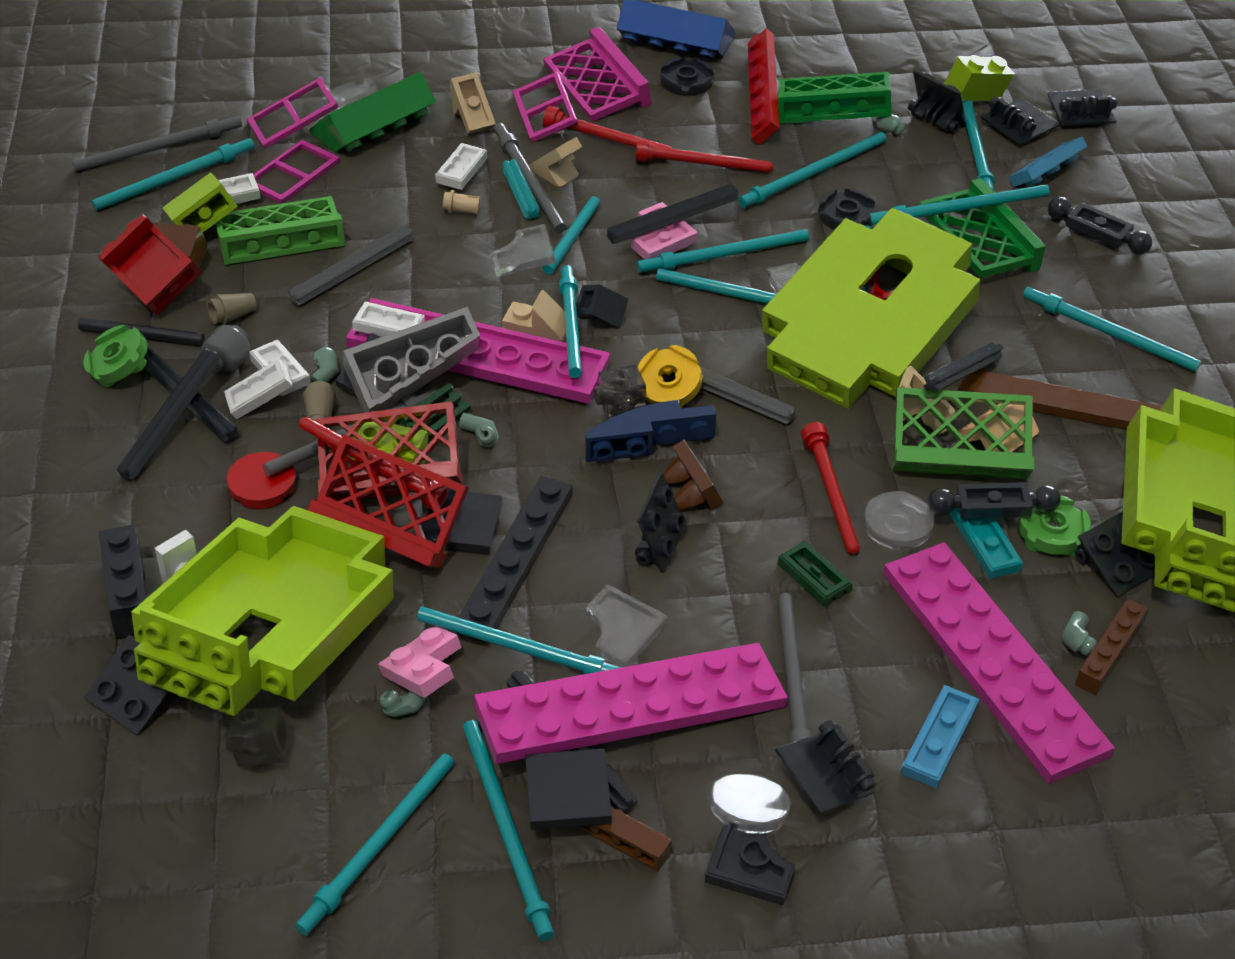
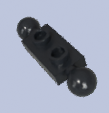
M1061 196L1053 198L1048 204V213L1053 219H1066V227L1097 239L1108 246L1119 249L1123 243H1127L1130 251L1138 255L1147 253L1152 247V238L1147 232L1136 231L1132 233L1134 224L1081 202L1076 208H1073L1070 201Z
M1027 482L958 484L955 495L946 488H938L932 491L928 497V506L934 514L945 516L950 514L954 508H959L961 519L1031 517L1033 506L1040 512L1050 513L1055 511L1061 503L1060 493L1055 487L1043 485L1037 488L1035 492L1030 493Z

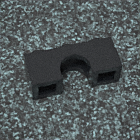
M129 525L99 531L108 609L116 640L127 638L128 635L135 636L131 611L147 598L144 581L146 578L136 526Z

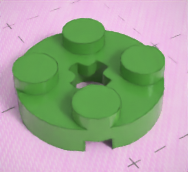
M119 325L102 333L94 341L98 346L92 353L87 350L83 361L85 370L94 380L98 381L103 387H110L115 382L131 373H138L145 367L147 361L144 356L147 352V341L137 328L129 329L126 325Z
M1061 496V503L1053 512L1043 513L1033 506L1031 517H1019L1018 529L1021 536L1025 539V547L1032 552L1042 551L1049 554L1074 556L1075 551L1078 550V546L1081 544L1078 536L1090 530V517L1083 508L1082 512L1075 508L1073 500ZM1049 522H1056L1058 527L1049 525Z

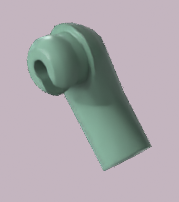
M896 115L877 117V127L883 132H892L897 136L905 129V123L900 121V117Z
M322 347L314 353V360L318 359L317 365L320 368L310 376V383L314 381L328 383L339 373L337 355L329 347Z
M467 413L462 414L459 428L474 432L480 445L492 447L498 442L499 433L492 420Z
M1075 611L1072 613L1063 631L1062 640L1072 651L1076 652L1078 650L1082 655L1088 656L1097 645L1095 638L1088 636V632L1085 630L1089 623V617L1083 612Z
M392 690L384 692L379 702L386 715L399 717L418 712L429 695L423 698L409 691L408 694L399 696L397 691Z

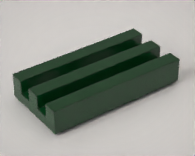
M447 383L416 406L439 403L447 398L443 402H453L456 407L454 409L456 421L463 413H467L470 410L471 404L468 401L463 402L461 400L462 395L459 392L454 393L452 391L453 386ZM441 413L433 414L425 424L437 418ZM447 415L431 425L430 428L439 433L447 423ZM408 417L400 418L399 421L403 426L410 428L416 424L411 423L412 420ZM427 432L428 440H429V439H431L433 436L430 435V434Z
M806 541L778 556V565L824 607L830 605L831 599L835 601L840 599L841 593L848 594L852 591L853 583ZM799 554H802L812 564L805 561ZM821 572H822L830 581H832V582L835 584V586H833L828 580H826V579L821 575Z

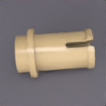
M455 190L445 192L443 210H448L450 214L452 211L478 215L481 196L457 194Z

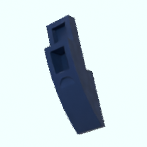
M673 400L642 406L612 417L585 434V461L588 463L652 455V445L678 443L682 440L687 442L715 438L717 415L714 405L681 409L679 401Z

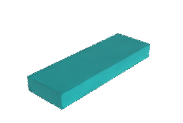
M954 508L949 515L989 579L1022 571L1023 561L995 518L961 519L959 508Z

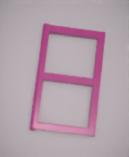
M554 72L513 91L531 142H535L578 122L558 72ZM556 81L561 93L560 96L528 110L525 109L521 99L522 95ZM565 103L570 115L569 118L534 133L529 120L530 117L546 111L549 105L555 107Z
M320 77L247 118L246 121L251 125L266 149L339 106ZM319 86L330 103L300 120L290 102ZM285 105L295 123L265 139L256 121Z
M301 140L253 175L257 181L272 169L277 168L300 179L301 181L282 195L257 183L260 194L283 204L340 163V157ZM300 149L328 160L309 175L283 163Z

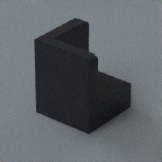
M600 284L582 285L576 303L577 317L581 319H598L613 327H619L629 299Z

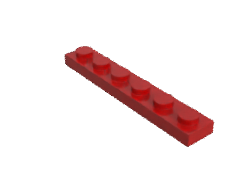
M767 28L760 34H755L748 43L751 139L758 145H761L779 129L774 34Z

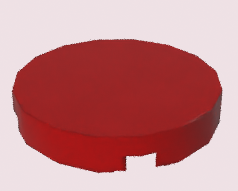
M258 452L246 455L237 460L228 471L226 480L230 496L234 500L236 498L238 501H241V504L248 508L265 509L277 506L283 502L284 497L288 494L291 496L295 491L297 477L294 466L268 477L263 470V464L282 455L272 452Z

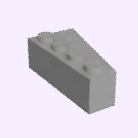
M468 307L344 350L343 366L363 412L381 411L396 405L399 399L411 395L477 351L480 333Z

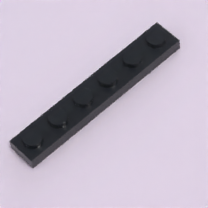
M540 476L461 611L459 618L494 629L498 628L573 494L572 484Z

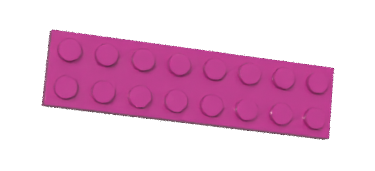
M374 298L369 300V303L425 315V321L444 315ZM475 322L480 333L477 351L447 371L590 404L610 364V353L580 346L582 374L578 378H572L568 373L566 342ZM352 327L346 336L347 347L352 348L363 344L370 334L355 331Z
M945 542L884 565L883 575L1048 784L1113 756L1115 750L1113 744Z
M759 643L475 694L473 706L496 764L524 759L525 754L560 752L785 708L788 697Z

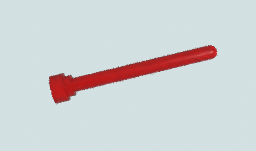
M549 105L544 113L543 127H549L569 117L566 116V113L562 112L561 108ZM578 120L576 124L566 127L637 148L639 138L644 139L582 120ZM650 140V143H655L656 147L672 149L671 146Z
M640 138L637 143V162L647 163L648 160L653 161L654 158L765 173H770L774 168L770 161L656 147L655 143H650V140Z
M303 417L299 421L300 429L330 446L338 448L342 438L341 435L308 417ZM350 445L347 455L364 463L360 450ZM368 453L370 459H373V458H376V457H377V456H374V455ZM384 460L373 465L375 471L386 477L391 478L395 476L390 462ZM410 475L404 478L406 487L413 492L418 493L425 490L423 481L416 476ZM430 481L432 486L438 484L435 481ZM444 487L434 492L439 507L444 503L449 487ZM428 495L419 498L422 500V505L433 510Z
M820 422L810 423L803 427L800 433L804 447L814 453L846 551L852 555L857 554L860 550V545L826 449L830 440L827 428Z

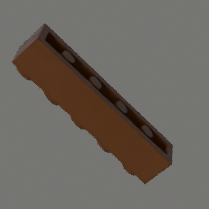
M1127 598L1080 668L1075 686L1091 694H1098L1144 624L1148 607Z
M611 807L612 824L575 826L656 872L660 870L671 855L672 840L666 834L647 827L644 822L636 821L620 809Z

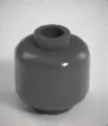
M221 325L204 341L202 351L208 349L218 354L217 356L220 361L213 371L231 373L236 371L249 356V351H251L250 338L242 328L236 325Z

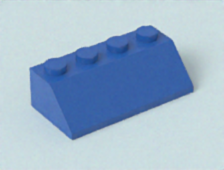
M638 0L623 1L617 30L621 33L623 39L638 43L639 39L646 40L649 45L663 48L665 44L674 46L673 49L681 53H689V50L699 52L700 56L714 59L715 55L723 57L735 36L734 29L725 18Z

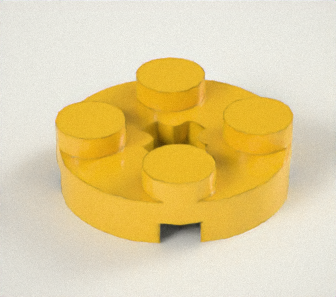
M677 345L668 346L669 349L658 351V348L642 358L636 371L637 385L642 397L649 404L678 400L680 407L683 408L684 404L691 401L697 395L702 385L703 375L696 356L688 349ZM672 372H676L675 380L664 382L662 377L664 373L670 375Z

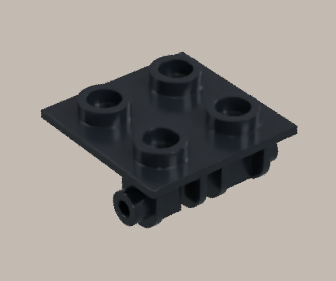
M914 69L913 75L918 99L916 101L911 100L908 105L911 115L922 120L924 119L927 123L931 122L933 126L948 133L951 131L956 132L959 126L965 127L961 92L953 85H946L937 81L932 75L923 74Z
M1101 89L1047 93L1062 126L1103 125L1117 122L1111 111L1116 109L1117 100L1116 98H1111L1110 95L1104 96Z
M993 97L989 102L990 112L981 116V119L1019 145L1060 126V123L1022 98L1008 103L1002 97Z
M659 472L636 520L643 535L642 541H640L635 550L636 561L641 565L657 563L661 573H664L671 557L675 553V548L681 534L685 531L686 519L684 514L680 512L674 499L672 488L668 486L663 473Z
M1123 511L1079 535L1078 539L1081 544L1078 546V550L1075 551V557L1080 563L1094 562L1116 597L1155 575V554L1121 544Z
M128 635L84 698L139 736L166 697L178 699L181 696L138 680L134 649L140 643L136 642L134 637Z
M831 720L819 726L818 729L821 733L775 749V752L818 814L869 796L875 792L873 789L876 785V782L873 780L875 774L867 767L859 752L850 754L854 749L853 743L845 744L848 740L842 732L840 725L833 724Z

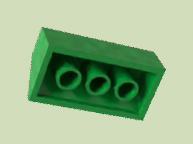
M420 71L329 113L312 126L309 131L334 152L343 148L349 152L361 146L360 140L366 137L370 141L375 140L385 134L383 130L391 126L392 130H396L407 124L406 119L411 116L415 120L430 113L428 107L437 101Z

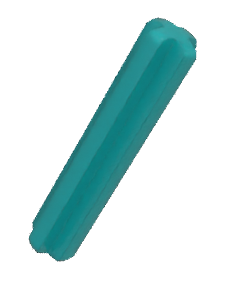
M514 159L510 161L505 160L502 164L504 167L502 171L524 217L528 220L532 218L537 219L540 216L538 212L540 208L518 162Z

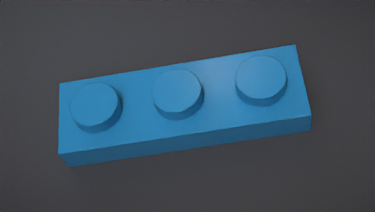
M1083 136L1063 143L1009 176L1012 186L1015 187L1025 183L1026 187H1030L1043 180L1042 174L1047 176L1061 169L1060 163L1065 165L1079 158L1077 153L1087 147Z

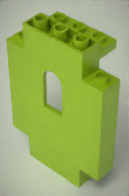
M891 208L872 230L845 218L762 310L763 332L775 337L767 347V369L847 409H850L869 385L896 397L897 387L901 383L906 368L912 366L919 373L978 302L981 279L965 272L971 263L972 243L894 208ZM885 264L908 274L886 301L861 290L874 273Z
M1174 388L1160 411L1140 405L1127 426L1121 544L1155 554L1154 586L1235 612V408ZM1193 507L1223 516V536L1193 527Z
M292 506L270 527L242 518L236 519L131 611L135 641L140 643L134 649L138 680L232 716H236L261 689L296 701L394 599L393 570L384 567V536L296 506ZM251 614L277 623L250 651L246 636L240 635L237 639L229 637Z

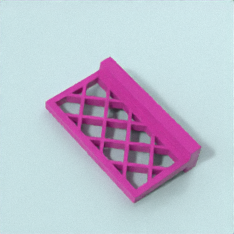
M600 27L590 30V39L543 58L544 65L551 74L554 72L559 73L566 92L591 122L636 102L641 108L652 104L648 81ZM589 49L592 51L590 56L579 55ZM561 61L568 62L566 66L555 65ZM575 63L586 64L584 68L573 67ZM593 64L604 65L602 70L591 69ZM568 75L580 76L578 80L567 79ZM586 77L598 78L596 82L585 81ZM605 78L616 79L614 84L603 83ZM580 89L592 90L590 94L579 93ZM598 91L610 92L608 96L597 95ZM617 93L629 94L623 98L615 97ZM593 103L604 104V106L595 110L591 109Z

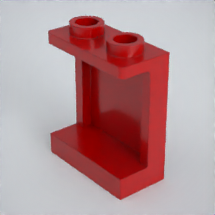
M144 214L138 219L131 221L126 230L115 241L108 243L98 257L156 315H159L202 273L195 263L177 248Z

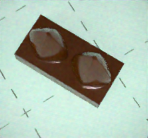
M682 440L674 445L673 448L678 457L670 462L663 475L667 483L671 484L691 479L674 496L679 509L694 507L705 501L711 510L722 505L723 501L686 441Z

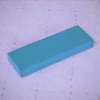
M944 685L902 765L900 774L937 789L978 708L980 699Z

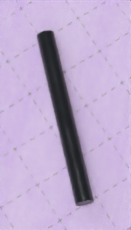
M83 317L78 321V329L84 331L104 333L113 327L126 325L129 329L137 328L145 339L202 346L205 341L204 333Z

